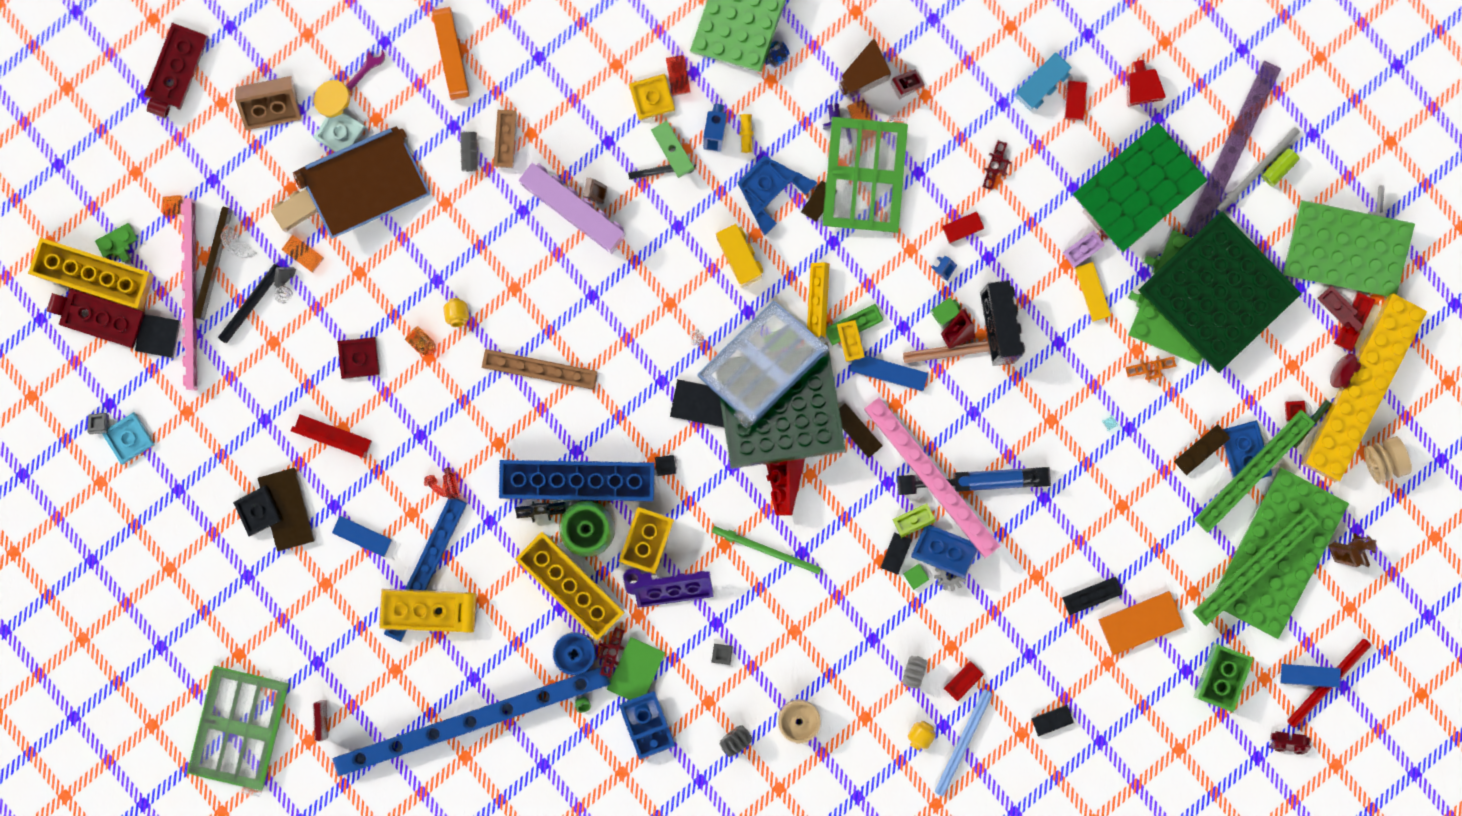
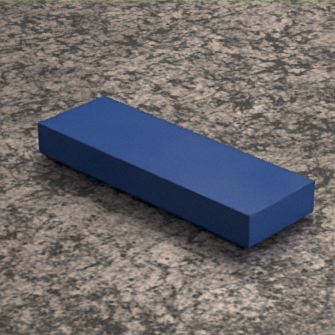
M339 516L332 531V534L382 557H385L392 542V539L342 516Z
M1281 664L1280 684L1340 688L1341 668Z

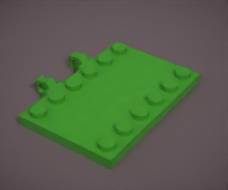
M1172 230L1162 255H1157L1156 258L1147 255L1142 264H1149L1153 268L1152 272L1155 274L1192 238ZM1131 290L1128 299L1137 302L1135 306L1139 309L1128 336L1195 365H1199L1202 357L1142 294H1136Z

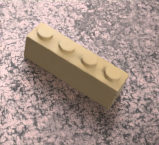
M307 189L292 193L289 196L290 199L285 202L280 201L273 206L274 209L270 211L284 232L291 230L318 212Z

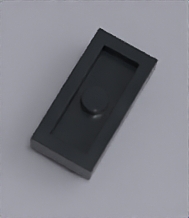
M894 532L880 568L898 575L912 539L906 536L901 538L898 533Z
M1067 704L1031 718L1038 737L1074 723Z

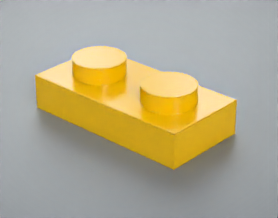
M856 320L837 324L845 361L849 362L864 358Z

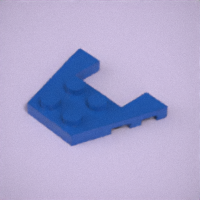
M763 156L737 182L764 236L777 225L764 209L790 183H793L805 196L817 185L815 180L803 176V174L795 172L766 156Z

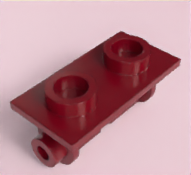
M1271 732L1270 740L1273 741L1269 748L1274 749L1276 752L1292 751L1294 754L1304 755L1312 748L1310 737H1307V735L1293 733L1292 740H1289V733Z

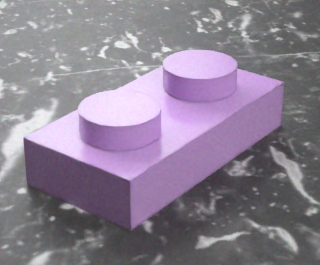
M1093 230L1065 250L1063 255L1074 268L1104 247L1105 244L1095 230Z

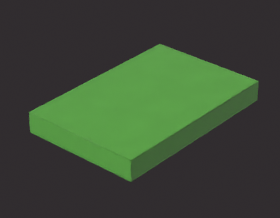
M630 637L620 658L619 665L616 667L611 678V684L608 685L606 690L628 700L647 694L666 652Z

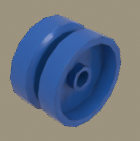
M570 632L563 635L553 648V660L556 667L568 675H580L586 672L593 665L596 658V647L593 641L587 635L580 632ZM573 650H577L579 654L578 656L573 657L571 652Z

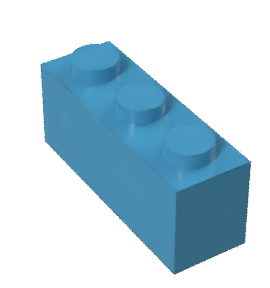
M1055 52L1021 86L1014 96L1029 111L1033 108L1037 110L1044 103L1042 99L1047 94L1051 96L1058 89L1056 84L1059 81L1064 83L1071 75L1069 71L1072 67Z

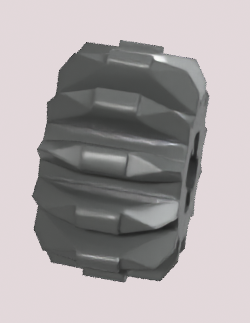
M743 725L737 726L720 740L719 745L728 757H732L749 746L752 742V736Z

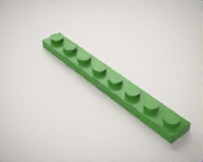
M1299 410L1193 520L1206 533H1209L1300 440L1315 422L1302 410Z
M1308 508L1304 509L1199 604L1192 613L1204 626H1207L1320 524L1319 520Z

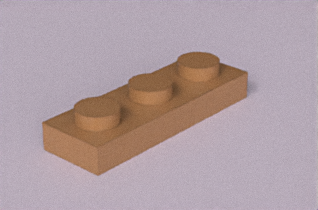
M497 109L494 167L513 168L517 111Z

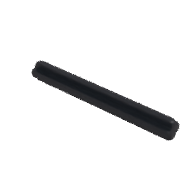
M273 264L220 333L218 336L220 341L228 343L274 283L276 267H280L279 265Z

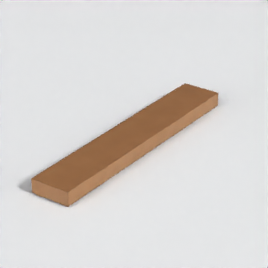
M489 349L484 351L481 368L591 390L595 389L598 371Z

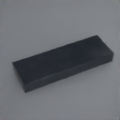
M1116 576L1061 598L1070 616L1123 595Z

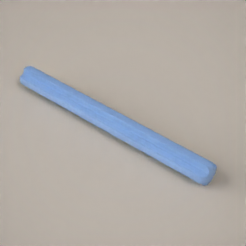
M987 690L982 691L937 784L936 794L940 796L945 795L993 696L991 692Z

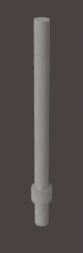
M1294 127L1233 191H1230L1225 196L1226 199L1216 210L1224 212L1231 204H1234L1239 199L1238 196L1300 133L1299 129Z

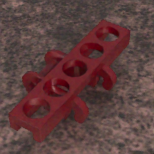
M997 140L994 152H989L988 155L992 158L989 167L983 170L987 172L982 185L983 188L992 190L998 173L1003 177L1008 175L1006 170L1008 164H1012L1009 159H1003L1007 142ZM999 144L1004 146L1002 151L997 149ZM997 162L998 168L993 169L991 163ZM1001 162L1004 163L1002 171L999 170ZM989 173L994 174V177L990 178ZM987 180L992 181L990 187L986 186Z
M615 627L610 644H606V642L599 643L601 649L599 654H596V657L599 660L604 659L600 675L610 678L614 664L616 666L619 665L616 657L619 649L621 651L624 650V647L621 646V641L625 630ZM616 631L621 632L619 638L615 637ZM613 640H617L618 645L614 644ZM605 648L608 649L606 656L603 655ZM615 649L616 654L610 655L609 650ZM605 667L610 668L609 673L604 672Z

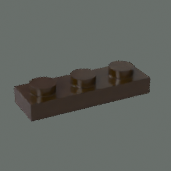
M1217 424L1175 459L1174 463L1187 476L1231 438Z

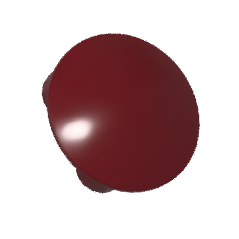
M1352 353L1346 354L1336 363L1330 375L1332 387L1346 389L1350 385V379L1361 368V363L1358 362L1356 355Z

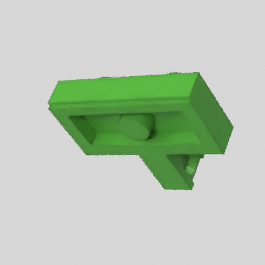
M126 223L95 240V243L103 258H107L112 254L115 257L119 255L121 261L127 263L132 260L127 252L131 249L129 245L138 241V238L130 223Z

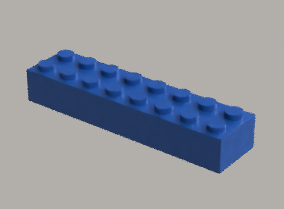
M499 460V499L654 501V462Z

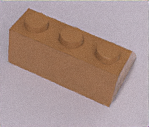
M292 76L235 87V101L245 131L301 120L297 92Z

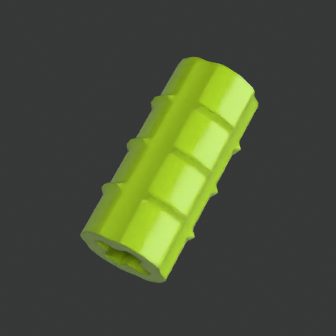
M1286 149L1261 175L1262 179L1269 186L1274 187L1288 174L1291 168L1300 160V157L1292 149Z

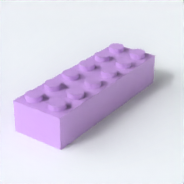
M532 162L518 180L521 186L612 255L626 237L623 227L616 221L611 223L608 215L602 210H594L593 204L586 198L581 200L578 197V192L570 186L568 188L564 187L563 181L553 174L552 177L548 175L549 172L540 163L535 165Z

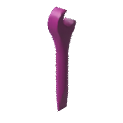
M381 50V55L376 58L372 56L370 51L367 53V58L361 69L346 84L350 92L366 73L384 63L386 55L383 50Z

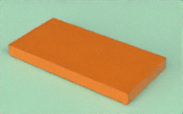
M1170 591L1098 619L1112 655L1184 627Z

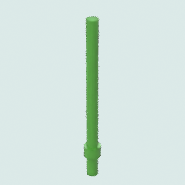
M714 526L711 533L724 537L726 541L731 543L733 541L818 575L820 573L821 567L737 535L735 531L730 529L727 531L717 526Z

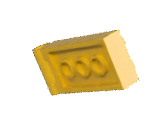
M381 588L379 629L472 633L475 629L477 593ZM436 608H441L442 612L436 614L435 610Z

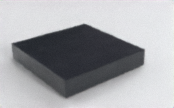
M144 314L137 336L135 351L174 358L181 321Z
M267 485L233 502L248 537L283 520Z

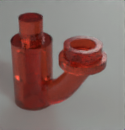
M450 467L444 469L445 475L442 477L445 489L437 485L438 480L435 475H428L424 478V486H429L438 495L448 499L460 497L456 474L452 473Z

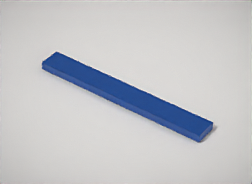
M449 495L405 589L427 590L468 504L467 502ZM386 629L384 635L402 642L407 630Z

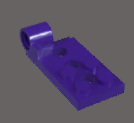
M628 569L623 574L625 590L628 594L635 595L638 608L714 597L710 571H698L691 574H678L676 576L652 579L651 573L641 574L637 569Z

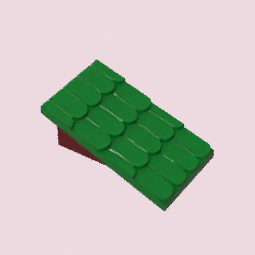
M1157 122L1072 195L1084 208L1082 213L1105 240L1111 239L1123 253L1208 181V179Z

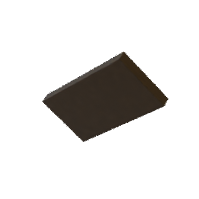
M296 468L258 477L259 487L268 486L283 519L271 526L277 552L315 542Z

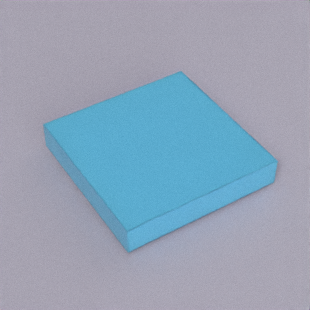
M135 412L109 427L108 433H102L121 465H124L155 445Z

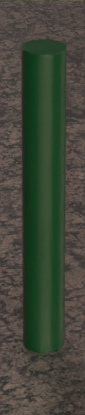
M1325 399L1311 417L1315 424L1300 438L1293 448L1297 449L1331 406V402Z

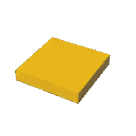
M665 73L628 84L639 121L676 111Z

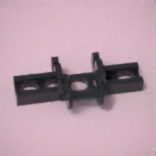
M544 500V503H534L532 501V504L529 506L515 507L517 519L531 517L532 523L535 522V515L547 514L548 520L551 521V515L564 514L566 512L565 502L546 503V500ZM539 507L544 508L543 511H538L537 509Z

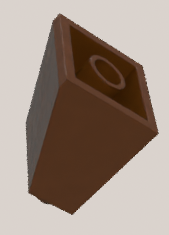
M875 39L870 41L841 76L838 87L843 96L846 95L847 99L853 98L890 79L891 71Z

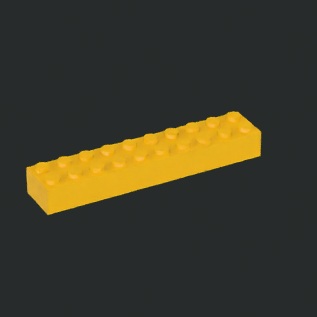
M1394 293L1386 297L1356 355L1358 362L1361 363L1360 370L1354 373L1350 379V385L1346 389L1339 388L1301 465L1333 482L1341 481L1428 311Z

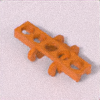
M1157 355L1155 361L1144 363V359H1140L1141 364L1128 366L1125 369L1127 378L1146 374L1145 380L1150 383L1151 379L1159 378L1162 380L1163 373L1161 374L1160 370L1177 367L1175 363V356L1160 359V356ZM1172 360L1173 364L1167 366L1166 361ZM1149 363H1152L1154 365V369L1152 371L1148 370L1147 365ZM1141 366L1142 372L1138 371V367ZM1134 368L1136 372L1129 374V369ZM1155 371H1157V373H1158V374L1151 375V376L1149 375L1150 372H1155Z

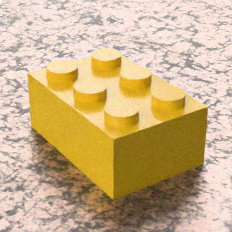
M735 223L715 233L716 239L741 289L762 279L764 270L759 260L755 262L753 258L755 256L754 249L750 243L746 244L744 240L746 239V234L742 226L738 227Z
M637 507L618 562L656 574L674 519Z

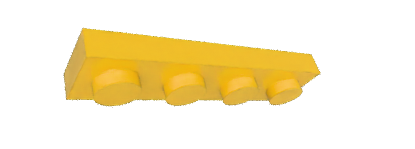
M826 262L811 263L807 329L818 340L826 339L830 263Z

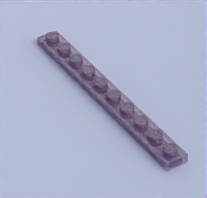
M1265 60L1262 62L1183 233L1194 237L1210 222L1281 71L1280 67Z

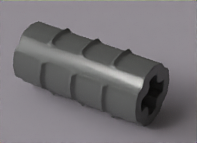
M460 132L461 171L463 172L478 171L477 132Z

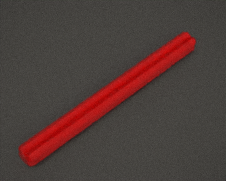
M1362 639L1336 667L1341 668L1340 679L1371 647V643L1368 640ZM1317 687L1287 720L1288 724L1296 728L1332 688Z

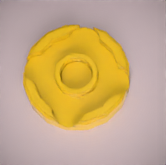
M329 80L320 85L316 90L313 99L314 107L323 116L334 118L344 112L343 110L349 106L351 95L345 84L338 80Z

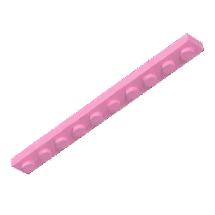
M184 198V203H181V214L184 215V222L181 223V232L184 234V241L181 243L184 260H182L181 268L185 278L182 279V290L185 291V298L182 299V309L185 310V318H182V327L185 329V337L182 338L185 356H183L182 363L183 367H186V375H183V386H186V390L197 391V319L193 317L197 304L195 200Z
M880 397L865 407L864 411L981 555L986 559L1000 548V544Z

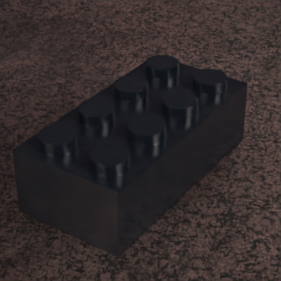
M1010 280L987 283L980 291L992 366L1015 364L1025 353L1024 342H1021L1020 334L1022 333L1021 324L1017 322L1018 307L1017 304H1014L1013 299L1015 297L1014 286H1011Z

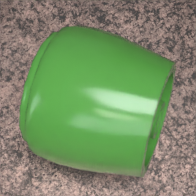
M580 501L570 506L562 515L559 524L560 538L564 546L573 554L581 557H594L605 552L612 544L615 536V521L610 511L602 504L593 501ZM587 525L591 527V531L589 533L585 532L584 530L585 526Z

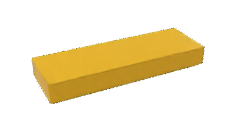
M1090 262L1075 267L1074 270L1091 321L1095 322L1110 317L1111 314L1094 263Z

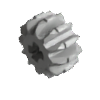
M935 568V571L940 572V575H935L934 579L941 578L937 585L940 586L945 583L943 590H947L950 585L951 591H955L954 584L961 588L962 586L958 581L966 582V579L956 575L955 578L948 580L946 571Z
M911 655L906 665L902 683L910 688L918 689L921 687L928 664L927 660Z

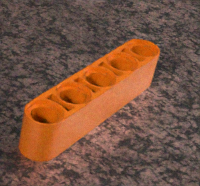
M451 7L432 10L450 100L470 97Z

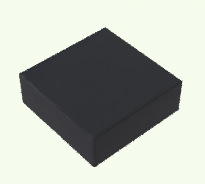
M674 455L655 457L657 476L676 474Z

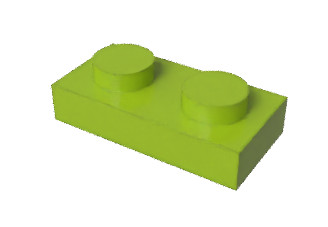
M927 503L892 519L901 538L936 522Z

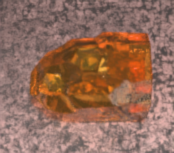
M418 325L404 339L421 355L428 356L436 352L434 340Z

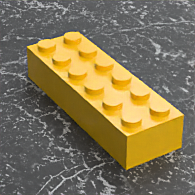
M41 237L39 238L28 274L142 311L155 275Z
M541 531L515 558L596 640H599L625 613L544 531Z

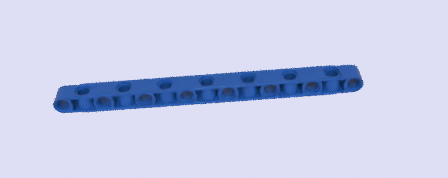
M602 667L336 756L332 758L337 776H343L611 684L607 676L600 675ZM578 679L586 681L585 689L577 688L576 681ZM542 691H546L550 695V699L547 702L540 699L539 695ZM505 704L512 705L513 712L511 714H506L503 711ZM468 716H473L476 719L475 726L467 724ZM431 729H437L439 731L440 735L438 739H434L430 736ZM395 741L402 743L403 748L401 751L394 749L393 744ZM360 753L366 757V761L363 764L357 761V755Z

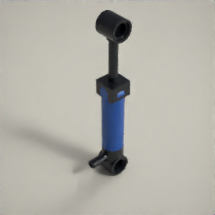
M1050 467L954 472V478L947 479L951 486H954L956 492L1051 486ZM916 475L897 476L898 495L917 494V488H927L921 480H916Z

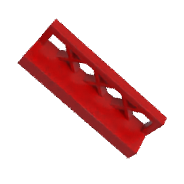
M299 414L295 426H292L290 430L293 433L362 458H366L372 443L370 439Z

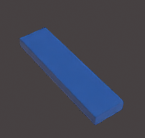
M864 355V358L853 360L851 363L850 372L922 392L928 377L927 372Z

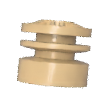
M1398 436L1383 440V447L1379 443L1373 444V447L1371 445L1364 447L1367 468L1378 485L1385 483V480L1391 481L1393 474L1397 478L1411 474L1412 465L1409 454Z

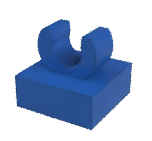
M947 256L943 258L937 257L936 259L940 264L938 267L932 265L931 268L943 280L948 281L957 264Z

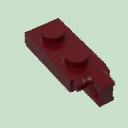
M1332 285L1317 298L1347 329L1352 327L1358 334L1364 329V326L1358 321L1361 318L1358 311Z

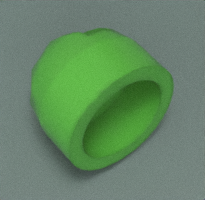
M586 696L575 700L577 712L585 713L590 710L591 703Z

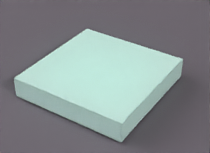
M343 112L334 118L326 117L313 138L334 152H337L357 143L366 126Z

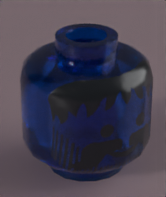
M774 40L771 43L764 63L766 66L770 65L772 68H777L788 61L790 52L784 41Z

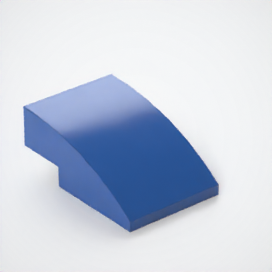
M655 691L618 704L639 760L676 747Z

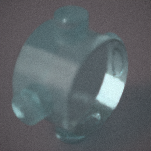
M1113 415L1102 420L1108 432L1119 425V423H1116Z

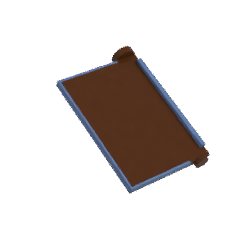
M397 126L389 128L292 172L300 190L306 187L331 239L430 195L404 141L407 135L403 128L398 129Z

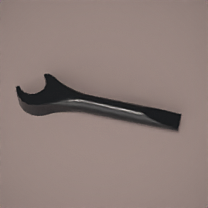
M669 164L628 172L629 180L674 172Z

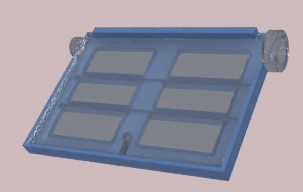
M773 300L697 376L737 411L734 414L735 418L741 425L748 428L829 351L827 346L829 343L822 335L817 338Z

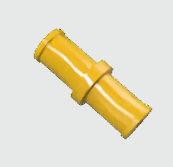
M740 114L741 131L739 136H741V153H753L752 136H754V131H752V114Z

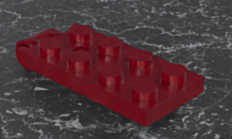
M173 22L171 23L144 93L145 98H151L147 104L146 112L165 119L170 112L171 106L181 111L208 41V35ZM168 80H173L174 84L168 86L167 82Z
M71 288L67 297L51 293L46 309L47 312L61 316L58 323L60 326L133 349L145 314L143 311ZM84 310H88L89 312L87 317L83 316Z

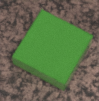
M919 563L903 573L913 590L930 580Z

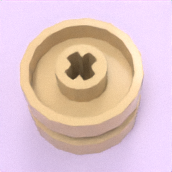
M802 699L791 700L782 707L778 716L779 730L783 737L790 742L797 744L807 743L819 732L821 725L820 715L815 706L809 701ZM801 718L803 721L802 725H797L796 719Z

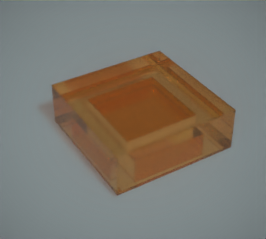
M182 195L162 197L164 216L182 215Z

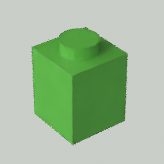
M950 297L931 309L930 313L941 327L956 317L960 312L961 306L956 299L952 300Z

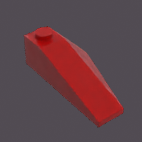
M805 458L763 464L767 467L768 475H766V478L771 483V498L776 516H792Z

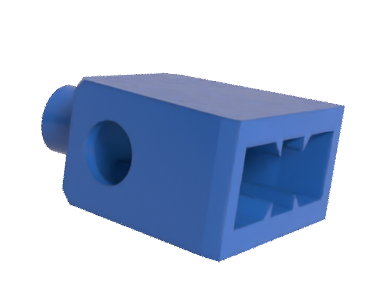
M713 104V110L707 113L703 135L704 150L722 152L727 114L724 113L725 106L722 104Z

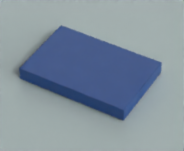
M1257 420L1223 429L1231 438L1223 446L1232 478L1264 447ZM1271 469L1262 478L1273 476Z
M928 525L924 527L911 554V558L965 579L978 550L970 540Z

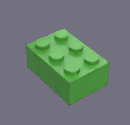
M1213 643L1193 697L1234 712L1254 658Z

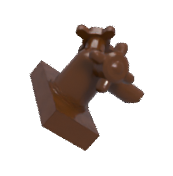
M1353 533L1352 542L1348 544L1333 542L1328 547L1334 562L1353 567L1363 565L1369 568L1371 565L1365 551L1367 549L1371 550L1373 554L1376 553L1377 540L1372 539L1371 536L1361 538L1356 533Z

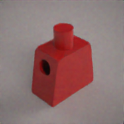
M1145 60L1133 62L1135 72L1129 73L1126 78L1127 107L1163 101L1166 95L1156 69L1146 70Z

